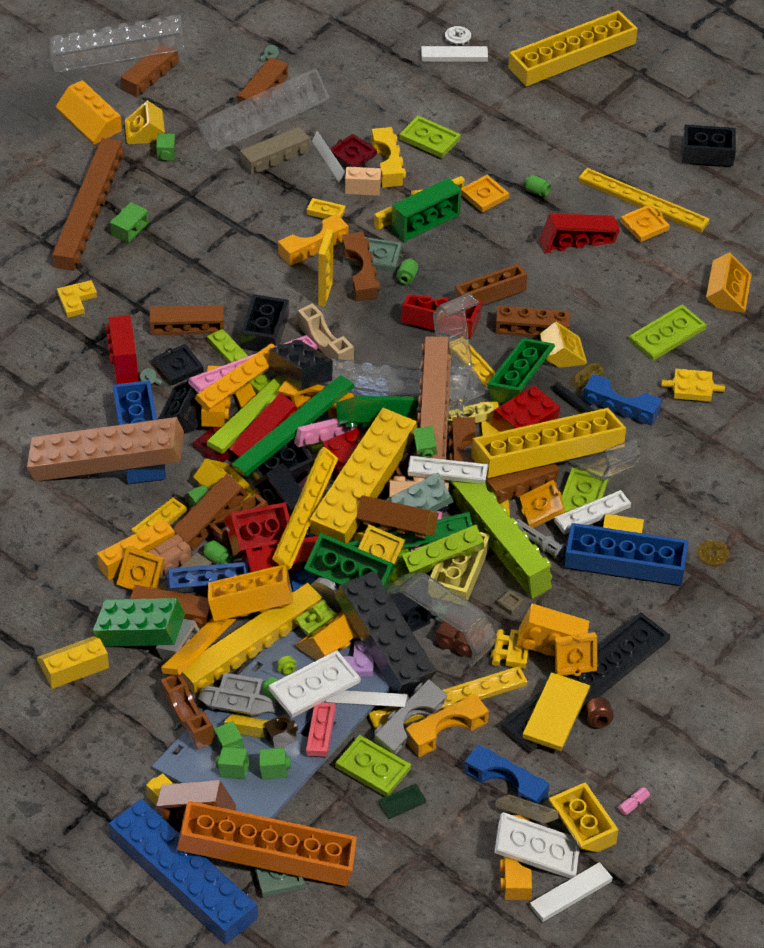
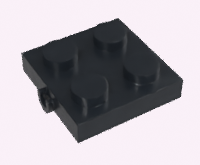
M186 344L174 349L167 348L164 353L153 357L154 364L171 385L204 372V366Z

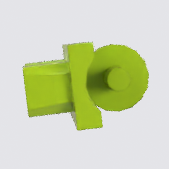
M322 600L296 618L295 622L309 636L335 618L337 614L328 606L325 600Z

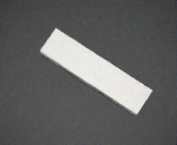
M421 46L423 62H488L487 46Z
M410 456L408 476L428 478L439 472L443 480L485 484L488 464Z
M620 490L556 516L554 522L565 535L570 533L571 523L592 524L604 519L605 514L614 515L631 508V502Z
M599 862L530 902L529 907L541 922H544L612 882L613 877Z

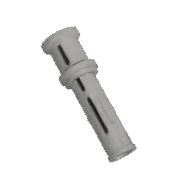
M516 520L521 531L526 532L528 530L536 536L534 537L526 532L529 540L539 545L541 551L553 555L557 561L563 558L567 550L565 544L561 545L552 536H545L522 522V520Z

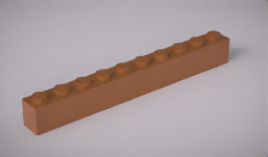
M101 139L52 254L54 268L74 271L76 265L80 264L81 253L85 252L86 241L90 240L91 229L95 228L96 217L100 216L101 205L105 204L106 193H109L111 187L110 183L115 179V171L119 170L120 159L124 158L125 149L122 148V141Z

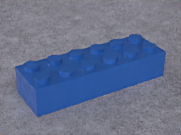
M150 380L113 385L118 425L157 420ZM165 464L125 469L128 484L166 479Z
M571 523L564 567L682 585L689 540Z

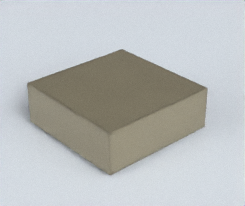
M511 590L497 600V606L511 616L525 604V600Z

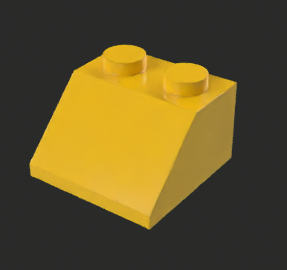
M148 100L124 120L128 144L154 143L157 140L158 134L165 133L163 111Z
M555 322L540 333L543 342L555 344L554 349L546 358L550 364L553 363L561 368L585 365L587 363L580 337L569 329Z

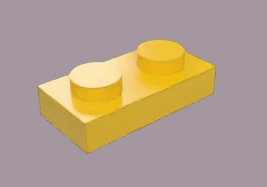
M312 198L307 208V215L326 219L337 214L342 219L346 206Z

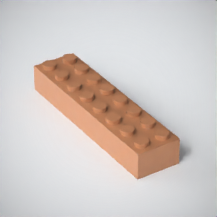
M426 336L425 344L422 343L423 361H421V372L423 378H420L422 395H419L421 413H418V424H420V428L433 426L438 454L430 458L446 460L451 348L448 337Z
M177 417L32 437L27 469L35 481L181 462L184 430Z

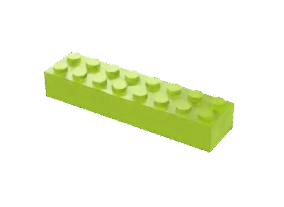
M446 480L449 483L448 492L455 500L458 509L462 513H470L472 525H477L479 532L490 534L489 547L530 598L533 599L551 589L552 575L550 573L551 564L549 560L541 556L539 548L535 544L532 545L527 533L519 529L516 520L509 517L506 508L503 505H499L494 493H490L487 490L486 484Z

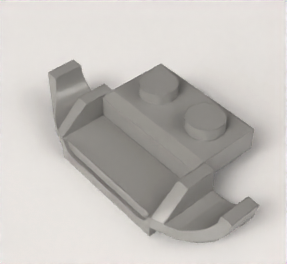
M224 673L220 688L202 687L198 697L199 701L204 702L206 706L213 710L219 709L248 714L250 716L261 715L266 712L276 714L278 708L276 701L261 695L263 679Z

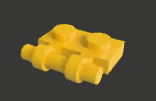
M502 629L497 630L493 639L494 649L491 651L492 665L498 666L500 665V660L506 659V666H520V668L526 669L529 649L517 646L519 630L511 629L510 636L504 635L505 631ZM509 645L508 650L502 649V647Z

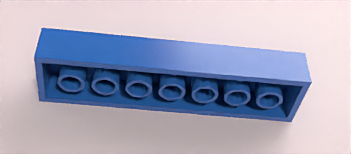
M142 799L109 823L110 838L225 945L258 919L257 904L205 856L177 850L180 834Z

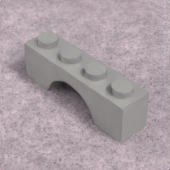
M429 679L425 684L420 683L414 690L415 694L411 698L407 697L405 707H401L398 712L393 711L387 719L388 722L384 726L381 724L375 730L373 743L396 755L405 746L408 737L404 730V722L414 715L428 716L435 714L445 704L447 694Z

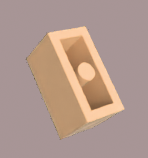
M346 167L345 194L380 196L381 168Z

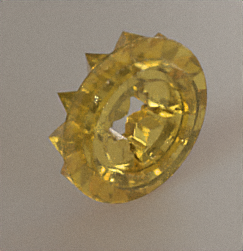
M712 538L710 541L704 540L699 545L698 555L707 564L720 565L729 558L730 550L727 548V544H723L721 540L714 541ZM712 548H714L717 551L716 555H714L713 551L711 550Z

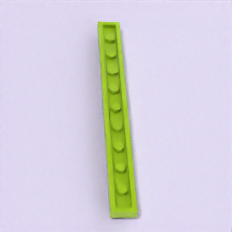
M223 329L207 336L209 344L228 364L248 357ZM263 373L250 383L255 393L258 394L272 380ZM322 442L306 445L312 453L323 448Z

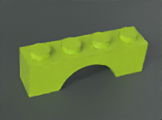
M474 525L405 553L402 556L412 579L429 572L434 566L456 556H468L485 549L477 525Z

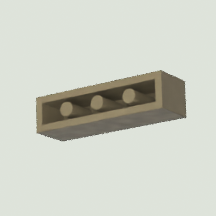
M296 127L240 150L241 164L251 175L309 152L310 138L300 127Z

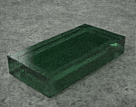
M416 783L379 800V805L388 819L426 803V798Z

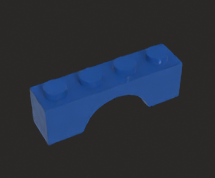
M595 374L592 375L584 388L583 401L601 408H609L614 413L650 426L653 425L661 410V398L647 393L637 397L621 396L611 388L609 379Z
M478 744L465 760L464 774L480 783L490 779L505 780L515 787L519 798L540 805L548 797L550 784L543 778L534 776L525 768H520L511 763L507 758H502L493 753L489 748H484Z

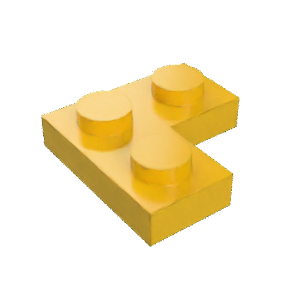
M92 280L57 288V294L67 318L85 314L81 301L97 297Z

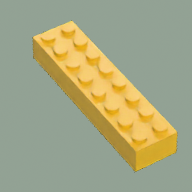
M618 10L509 52L508 68L527 87L636 44L638 28Z
M381 409L310 518V532L318 536L321 532L344 543H349L363 521L362 519H357L361 496L364 495L372 498L379 496L414 441V429L417 428V421L388 409Z
M609 408L475 437L472 441L471 457L476 463L488 464L486 476L491 478L624 447L626 427Z

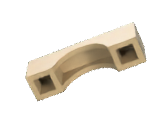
M313 303L297 310L298 327L318 345V348L325 356L333 360V364L338 370L354 363V346L344 336L337 339L332 335L325 323L323 314Z

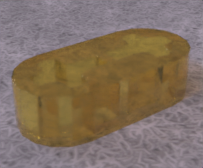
M591 363L578 372L574 379L575 388L583 391L593 374L603 377V366L599 363Z

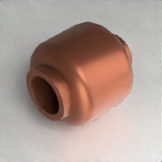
M593 698L585 706V714L591 726L603 728L613 721V711L607 699Z

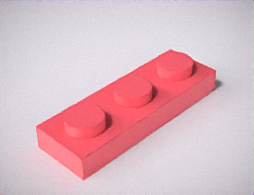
M320 703L314 706L306 748L307 756L328 757L336 713L335 703Z

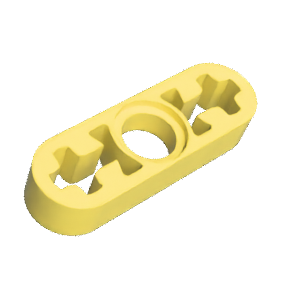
M489 402L450 409L448 411V425H452V417H464L463 415L472 414L469 417H475V423L490 420L494 415V406Z

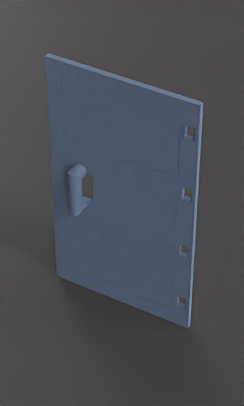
M300 626L294 632L290 631L287 636L281 637L272 646L263 649L239 675L259 678L264 681L271 677L280 680L288 676L284 673L282 674L277 669V662L282 657L291 656L297 662L294 672L315 662V659L298 649L295 645L307 635L301 630ZM360 637L358 639H351V644L343 650L338 649L339 653L342 656H353L355 641L362 640ZM374 662L373 677H360V683L345 691L388 693L391 688ZM257 664L261 666L256 672L252 671ZM278 703L276 714L266 712L261 715L250 716L225 710H219L215 713L210 707L204 711L212 723L213 729L224 725L225 720L232 714L270 721L286 713L290 720L294 719L298 726V731L296 732L298 741L284 746L286 756L291 757V768L288 769V777L262 780L260 750L273 749L267 737L259 738L242 734L240 735L243 739L244 749H247L250 761L245 779L221 777L219 768H216V758L221 754L217 741L197 750L186 731L151 767L152 770L160 774L163 773L167 778L178 784L221 780L236 804L235 811L274 819L376 705L335 703L336 713L328 757L307 756L306 753L308 738L301 735V732L311 723L314 707L293 718L289 716L280 703ZM178 747L182 749L177 755L173 754Z

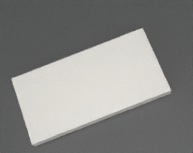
M336 650L270 684L269 691L289 716L293 718L360 683L361 678L339 651Z
M504 812L500 815L494 853L570 879L576 876L580 846L573 836Z

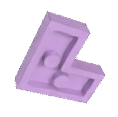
M355 641L354 655L343 657L359 677H373L374 660L363 642Z

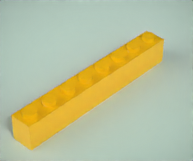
M307 583L292 593L293 603L285 607L270 608L205 650L181 673L188 688L196 695L202 687L221 680L224 673H229L233 669L239 668L242 663L254 658L260 651L269 648L281 637L287 636L290 631L299 626L295 622L296 618L321 602L323 597Z

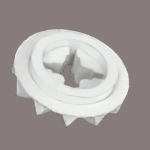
M451 27L445 32L446 41L450 42V45L456 44L457 46L461 44L464 46L465 43H469L471 32L465 27Z

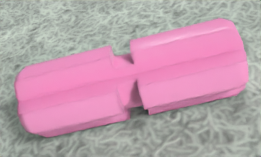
M640 788L631 795V798H628L619 805L618 810L622 815H628L638 804L640 805L650 797L647 788Z

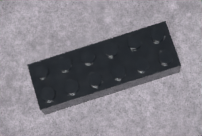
M375 571L340 585L335 598L393 693L404 694L417 688L420 683L425 684L428 679L431 681L436 672L435 667Z

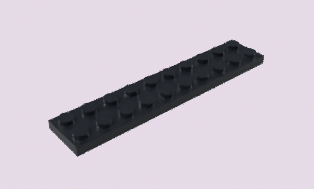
M640 612L597 647V671L584 672L580 676H574L573 674L563 675L564 677L590 685V690L580 712L585 709L586 704L590 700L603 695L667 643L671 635ZM543 690L501 723V729L530 753L541 744L522 738L523 732Z

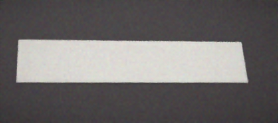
M316 131L312 142L340 182L345 171L319 132Z
M343 691L326 700V702L405 707L408 694Z

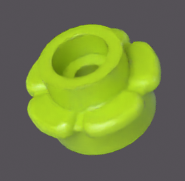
M284 656L278 660L277 669L282 674H291L294 672L297 662L291 656Z

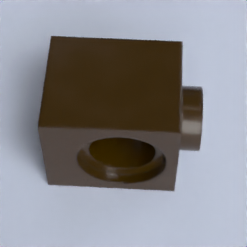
M286 713L264 723L266 737L273 748H282L298 741L296 734L298 726L294 719L290 720Z

